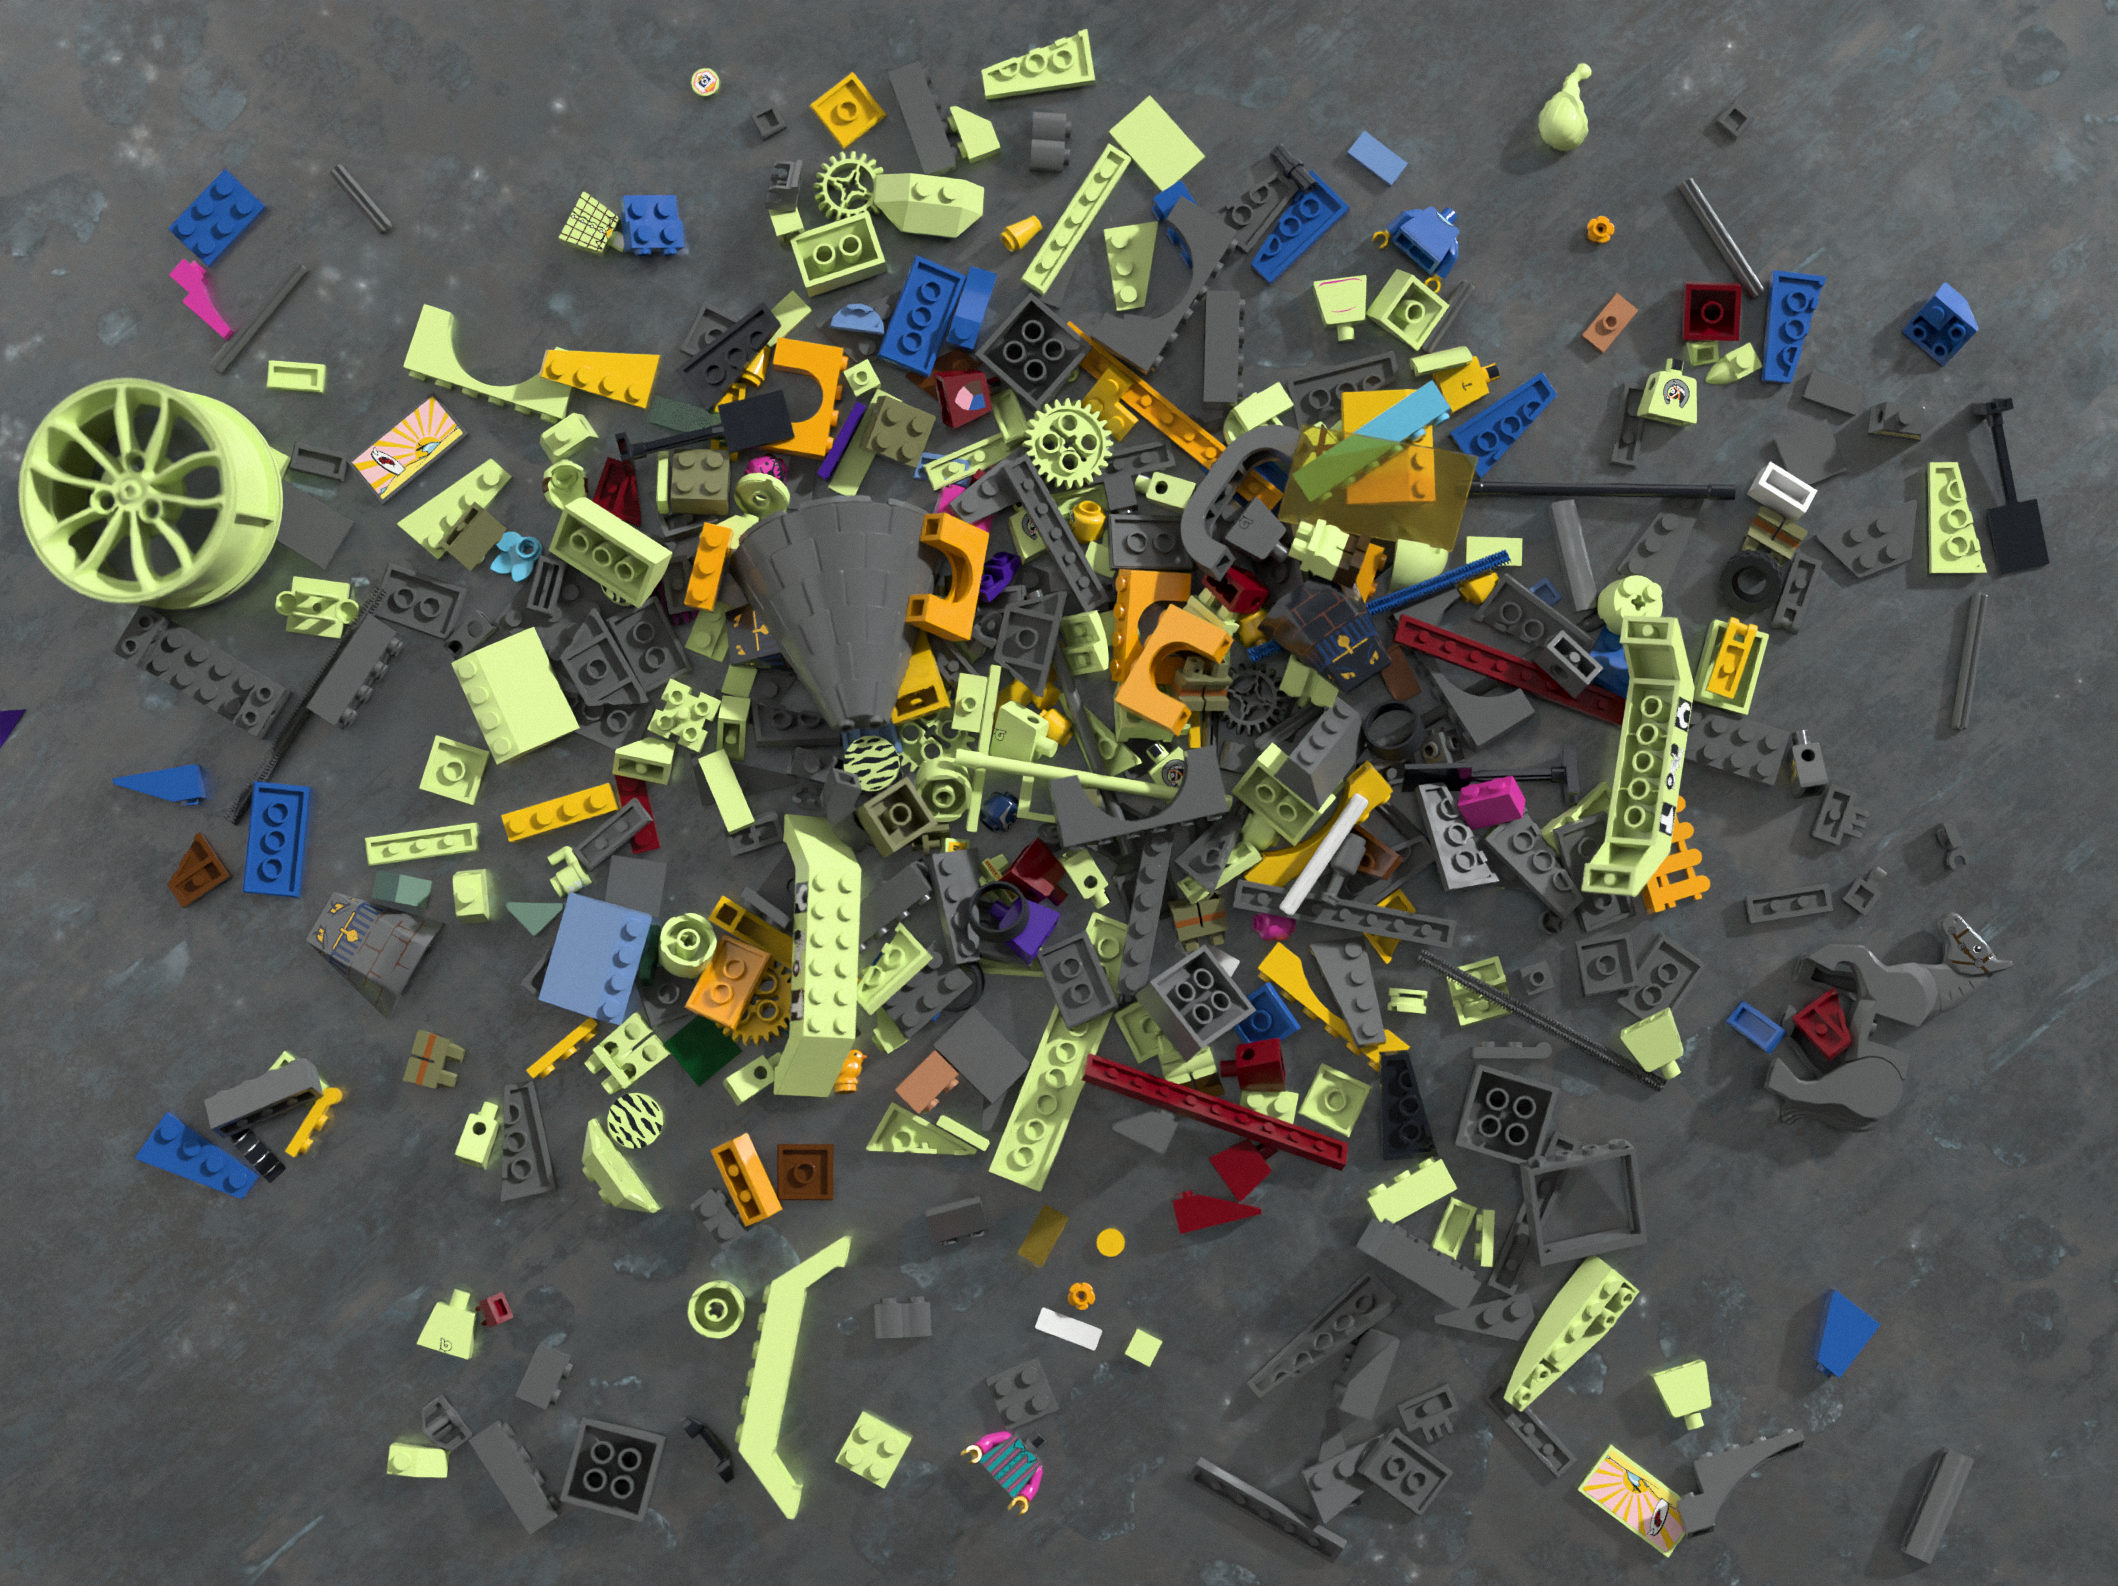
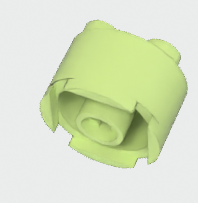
M1638 575L1610 583L1601 591L1598 597L1597 610L1600 619L1605 621L1607 624L1606 628L1610 632L1621 635L1624 615L1661 617L1663 609L1661 587L1648 578Z
M938 757L925 760L921 763L916 774L915 789L937 822L957 820L971 805L970 773L966 767L954 765L955 758Z
M687 913L668 920L662 929L658 945L660 964L673 975L690 979L698 977L711 962L716 948L717 940L710 922L702 916L693 913Z
M715 1280L705 1283L694 1292L689 1301L688 1317L690 1323L698 1333L706 1337L719 1339L731 1335L740 1327L746 1316V1301L742 1292L728 1281ZM713 1302L724 1306V1309L721 1311L722 1316L719 1317L717 1313H711L710 1310L714 1307Z

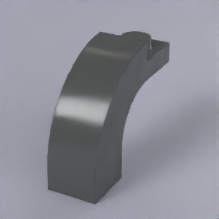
M832 767L825 781L823 803L833 832L843 843L858 851L862 850L865 842L876 848L853 812L855 803L862 791L858 775Z

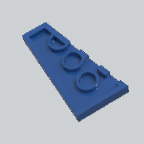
M1312 170L1309 174L1318 182L1317 187L1307 195H1304L1302 190L1298 189L1290 206L1278 220V224L1272 234H1269L1251 262V267L1270 286L1350 211V207Z
M1541 372L1449 433L1479 479L1487 473L1557 396V393L1543 372Z

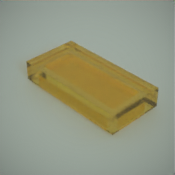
M1044 1204L1018 1254L1042 1267L1069 1217Z

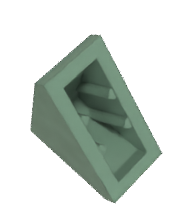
M377 870L371 898L427 908L432 881Z
M507 902L506 908L534 937H538L563 913L565 904Z

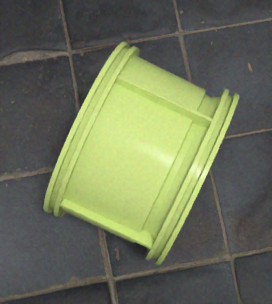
M114 379L96 383L77 391L62 401L44 419L35 432L24 457L19 483V502L24 527L34 550L45 566L66 585L80 593L104 601L171 610H187L207 606L230 596L244 586L258 572L272 550L278 535L282 518L283 490L278 465L268 443L259 430L236 409L210 397L181 391L147 380ZM161 407L160 418L147 450H141L134 432V418ZM179 415L188 421L202 435L212 452L194 454L177 463L166 457L175 418ZM116 432L118 433L122 453L117 458L104 449ZM142 458H144L145 467L144 470L140 472L138 468V463ZM96 461L106 469L101 480L91 479ZM209 465L218 468L221 492L217 496L206 499L187 497L184 479L186 474L202 466ZM93 490L95 492L91 495V508L88 509V491ZM113 496L115 498V505L112 509H109V500ZM159 504L160 512L158 516L155 517L154 509ZM185 507L219 509L210 536L200 551L194 555L175 524L180 519ZM106 518L109 525L96 544L90 523ZM162 534L165 535L175 548L182 564L181 568L163 577L154 571L149 554L151 538ZM125 535L131 536L133 565L139 581H126L105 560Z

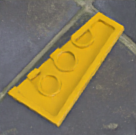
M546 350L539 377L645 409L660 355Z

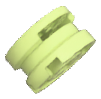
M1389 988L1388 995L1391 996V1000L1387 1003V1010L1426 1014L1424 999H1427L1428 991ZM1400 994L1416 995V998H1414V997H1407V996H1399V995H1400Z

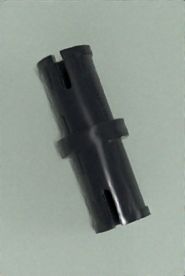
M1279 144L1271 150L1270 158L1284 171L1283 175L1287 179H1291L1302 190L1304 195L1311 193L1317 187L1318 182L1303 168L1304 164L1301 160H1296L1283 144Z

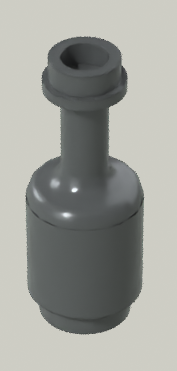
M1352 833L1347 834L1330 860L1329 866L1334 870V875L1327 891L1321 892V902L1335 907L1337 902H1339L1340 899L1337 897L1342 882L1346 876L1355 875L1366 850L1364 847L1366 840Z

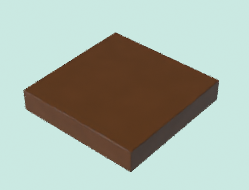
M777 1144L778 1200H834V1144Z

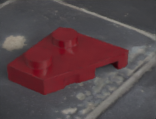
M607 457L592 502L622 521L641 527L642 518L636 473L626 476L622 461Z

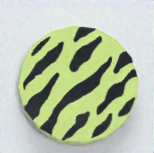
M864 736L854 741L847 749L844 757V771L857 774L862 789L866 791H879L888 787L897 777L900 768L899 756L895 747L886 739L878 736Z
M641 1093L626 1094L617 1099L611 1106L607 1117L608 1130L613 1139L622 1146L632 1149L643 1148L653 1143L661 1134L664 1124L663 1112L658 1103L650 1096Z

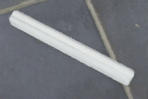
M1354 794L1280 904L1282 911L1290 916L1294 915L1368 805V800L1363 796Z

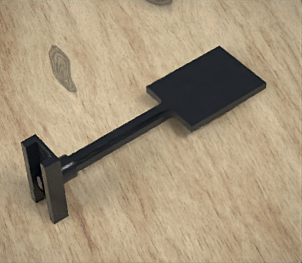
M783 390L717 405L721 418V424L646 443L641 441L631 444L626 432L615 434L625 475L635 474V460L646 458V455L722 436L726 438L730 454L795 438Z
M1997 397L1993 398L1992 402L1971 403L1973 414L1986 415L1987 425L1991 428L2005 499V505L1987 509L1999 573L2005 574L2049 564L2037 498L2021 502L2017 501L2002 425L2004 424L2003 412L2014 409L2012 398Z
M1564 743L1561 766H1551L1550 768L1472 771V763L1405 764L1402 792H1415L1418 785L1444 782L1449 791H1461V788L1467 787L1470 782L1483 783L1513 775L1516 782L1551 781V783H1563L1566 805H1577V795H1579L1580 790L1575 743Z

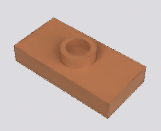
M1616 293L1581 337L1603 354L1638 312V309Z

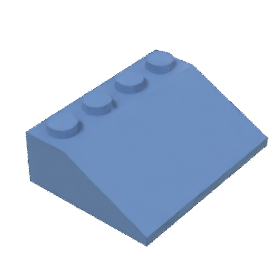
M569 892L538 1000L595 1019L621 1025L651 924V915Z

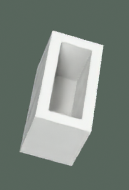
M1769 462L1757 474L1747 495L1794 523L1806 513L1817 490L1774 463Z

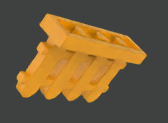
M1678 796L1676 813L1681 812L1686 805L1684 798ZM1675 815L1671 843L1676 842L1679 853L1667 856L1640 890L1647 915L1666 910L1664 904L1667 905V908L1675 907V900L1693 896L1694 900L1701 899V893L1707 891L1710 887L1708 877L1704 875L1696 877L1693 866L1698 865L1702 860L1701 852L1697 849L1687 850L1684 839H1688L1693 835L1694 828L1688 822L1679 823L1677 815ZM1681 869L1685 870L1687 880L1669 884L1666 874ZM1656 877H1658V879H1659V882H1660V885H1661L1660 888H1659V885H1658V882H1657Z

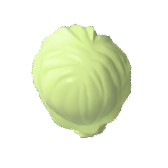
M1585 63L1577 64L1576 70L1565 78L1562 91L1547 101L1544 109L1539 114L1540 122L1538 127L1542 139L1549 146L1560 151H1570L1578 147L1588 134V120L1584 113L1583 102L1579 98L1580 90L1578 87V82L1587 79L1592 73L1590 67Z

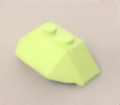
M913 173L876 175L874 204L883 211L901 232L956 238L982 216L984 188L969 181Z
M597 1119L590 1120L588 1122L582 1157L585 1167L582 1168V1171L590 1182L596 1180L601 1187L598 1193L607 1205L612 1203L614 1207L649 1213L659 1211L660 1207Z

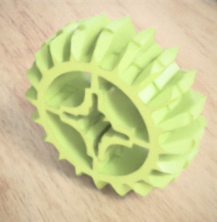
M851 151L850 159H846L845 153L841 152V161L837 162L835 157L831 156V167L825 163L821 165L826 174L816 173V178L822 181V183H814L813 187L817 191H822L815 194L814 197L816 201L824 200L818 206L820 211L829 208L825 214L826 218L830 219L834 214H837L835 217L836 222L842 220V218H849L867 211H873L877 215L880 214V209L874 204L876 175L882 174L883 169L879 167L873 170L876 160L872 159L866 164V154L863 153L860 159L856 160V152ZM844 169H854L847 178H834L838 172ZM862 172H865L873 181V193L861 186ZM855 181L856 190L859 189V191H852L847 197L846 188L843 187H850ZM829 185L835 187V190L842 194L839 206L834 204L828 195ZM868 200L864 206L848 210L853 201Z

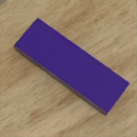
M859 402L855 403L832 445V449H830L817 473L818 478L825 482L830 480L867 411L865 405Z

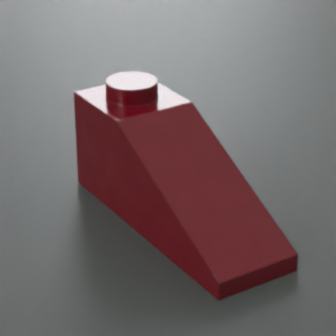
M1192 1190L1177 1193V1199L1171 1200L1180 1234L1262 1214L1259 1207L1203 1194L1193 1195Z

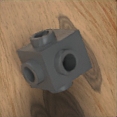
M1442 726L1427 731L1428 737H1425L1420 747L1426 764L1459 763L1466 760L1456 728L1444 731Z

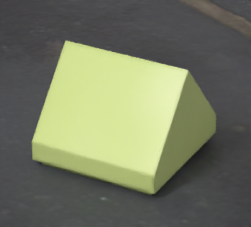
M1698 340L1687 343L1692 366L1719 361V341Z

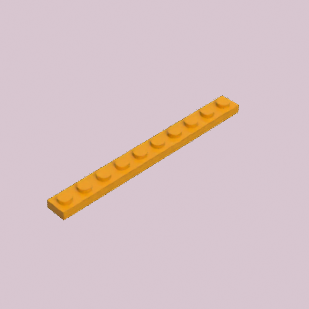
M1069 321L1067 325L1093 347L1079 366L1097 381L1112 364L1133 382L1121 397V400L1210 471L1212 464L1219 459L1227 447L1104 348L1090 340L1089 336ZM1254 469L1236 492L1247 502L1254 497L1259 498L1270 511L1284 497V493Z

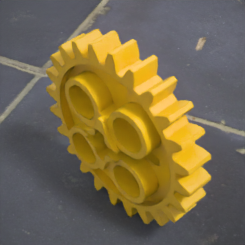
M774 959L771 960L753 997L757 996L759 1000H756V1005L753 1006L749 1003L746 1008L748 1016L739 1022L736 1030L734 1031L715 1023L718 1029L725 1027L723 1034L726 1037L733 1033L732 1039L735 1043L743 1037L745 1046H748L751 1039L754 1040L756 1046H759L761 1038H764L770 1044V1035L774 1034L780 1039L779 1030L781 1028L786 1031L790 1030L786 1022L787 1020L790 1021V982L792 981V974L784 975L786 971L784 965L776 969L777 962ZM773 981V988L770 991H762L761 986L764 982ZM775 997H779L778 1001L769 1000ZM767 1008L776 1009L774 1016L771 1018L762 1017L763 1012Z

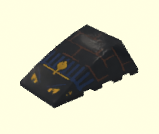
M1315 575L1280 598L1257 627L1262 634H1267L1275 640L1277 645L1284 650L1290 651L1304 665H1309L1317 671L1319 676L1345 695L1392 664L1356 583L1350 589Z
M749 603L725 612L731 667L761 670L777 669L782 670V672L793 673L794 670L780 652L779 645Z

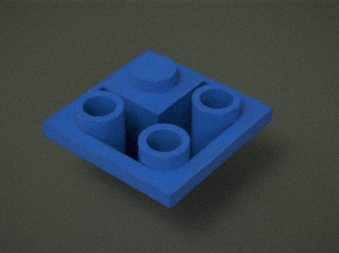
M1944 282L1904 327L1902 332L1944 367L1979 328L1967 300L1949 284Z

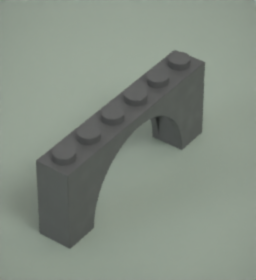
M1183 196L1179 198L1166 218V225L1171 227L1180 236L1190 254L1193 274L1187 294L1169 313L1152 320L1129 321L1105 312L1091 334L1090 340L1145 375L1148 374L1150 369L1154 372L1157 370L1163 360V357L1160 356L1165 346L1171 348L1179 335L1175 332L1180 323L1186 325L1194 312L1190 309L1195 300L1200 302L1205 296L1206 290L1209 289L1205 286L1210 277L1215 279L1224 266L1220 261L1225 254L1231 255L1239 243L1235 239L1238 231Z
M1450 584L1451 587L1447 585L1448 588L1444 586L1443 589L1441 587V591L1438 589V592L1434 590L1435 593L1431 591L1430 594L1428 592V596L1425 594V597L1421 595L1422 598L1418 596L1417 599L1415 597V601L1413 599L1412 602L1408 600L1409 603L1405 601L1406 604L1402 602L1403 606L1400 604L1399 607L1395 605L1396 608L1392 606L1393 609L1389 608L1390 616L1387 617V620L1394 631L1402 614L1438 627L1443 616L1460 602V594L1452 584ZM1405 647L1410 655L1414 653L1418 658L1419 662L1416 665L1424 678L1429 676L1434 683L1431 688L1439 701L1444 699L1449 709L1446 712L1454 724L1459 722L1464 730L1461 735L1469 748L1474 746L1478 752L1534 718L1535 710L1521 689L1497 697H1480L1468 694L1456 688L1444 677L1434 657Z
M1210 745L1183 751V777L1175 797L1162 811L1152 817L1139 821L1120 820L1102 812L1085 794L1078 775L1047 781L1061 847L1068 846L1069 851L1086 848L1085 842L1096 840L1097 845L1113 842L1112 837L1123 834L1124 839L1141 836L1140 830L1150 828L1151 833L1168 830L1167 824L1177 822L1178 827L1195 824L1194 819L1205 816V821L1222 818L1221 813L1228 811L1215 746Z

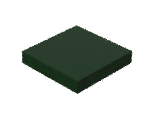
M700 1015L696 1016L664 1043L698 1087L742 1052L730 1035L726 1037L723 1034L724 1028L718 1029L715 1024L716 1022Z

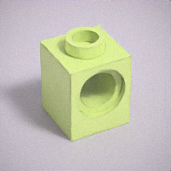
M868 359L843 372L857 401L882 388Z

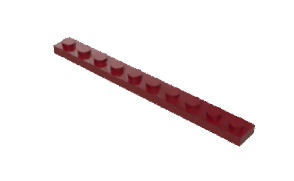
M1405 614L1400 615L1392 642L1622 728L1626 699L1617 694L1588 684L1576 698H1573L1538 664Z
M1088 1053L1084 1059L1081 1081L1340 1171L1346 1165L1348 1143L1091 1053Z

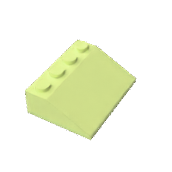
M534 627L479 649L451 663L497 765L510 763L580 729Z

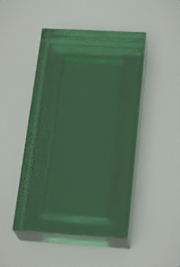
M650 924L639 971V978L644 986L653 987L659 957L658 945L662 932L660 925Z

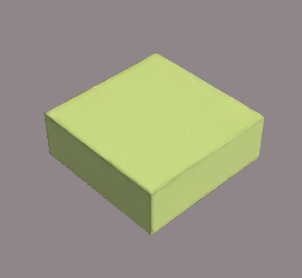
M1137 1328L1124 1354L1150 1367L1162 1341Z

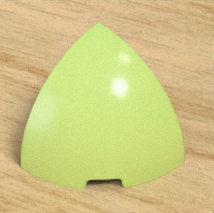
M1398 539L1395 546L1392 574L1389 577L1387 595L1442 574L1449 552L1440 548H1432L1428 544Z

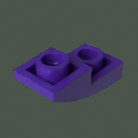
M1007 552L994 554L983 566L985 575L981 577L977 600L984 602L993 600L1013 578L1022 562L1021 556Z

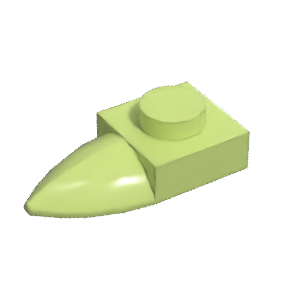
M1749 342L1717 361L1708 372L1705 381L1710 384H1729L1761 369L1763 366Z

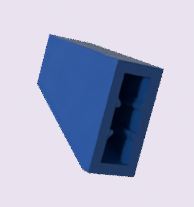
M1830 1289L1827 1293L1813 1360L1818 1363L1816 1368L1828 1378L1832 1374L1840 1378L1881 1325L1835 1289Z

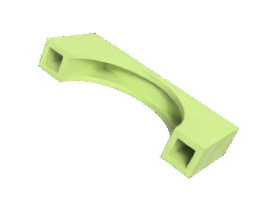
M424 304L403 365L404 369L409 372V377L420 381H425L427 377L436 380V386L451 390V387L454 386L462 389V394L472 398H477L479 394L488 397L487 402L500 407L507 403L515 406L514 411L521 414L530 415L531 412L541 414V420L556 424L557 420L562 421L566 418L576 388L540 378L539 373L523 383L506 387L491 386L473 379L462 370L453 352L451 330L454 316L451 312ZM556 347V348H555V350L568 351V350H565V349H562V348H559V347Z

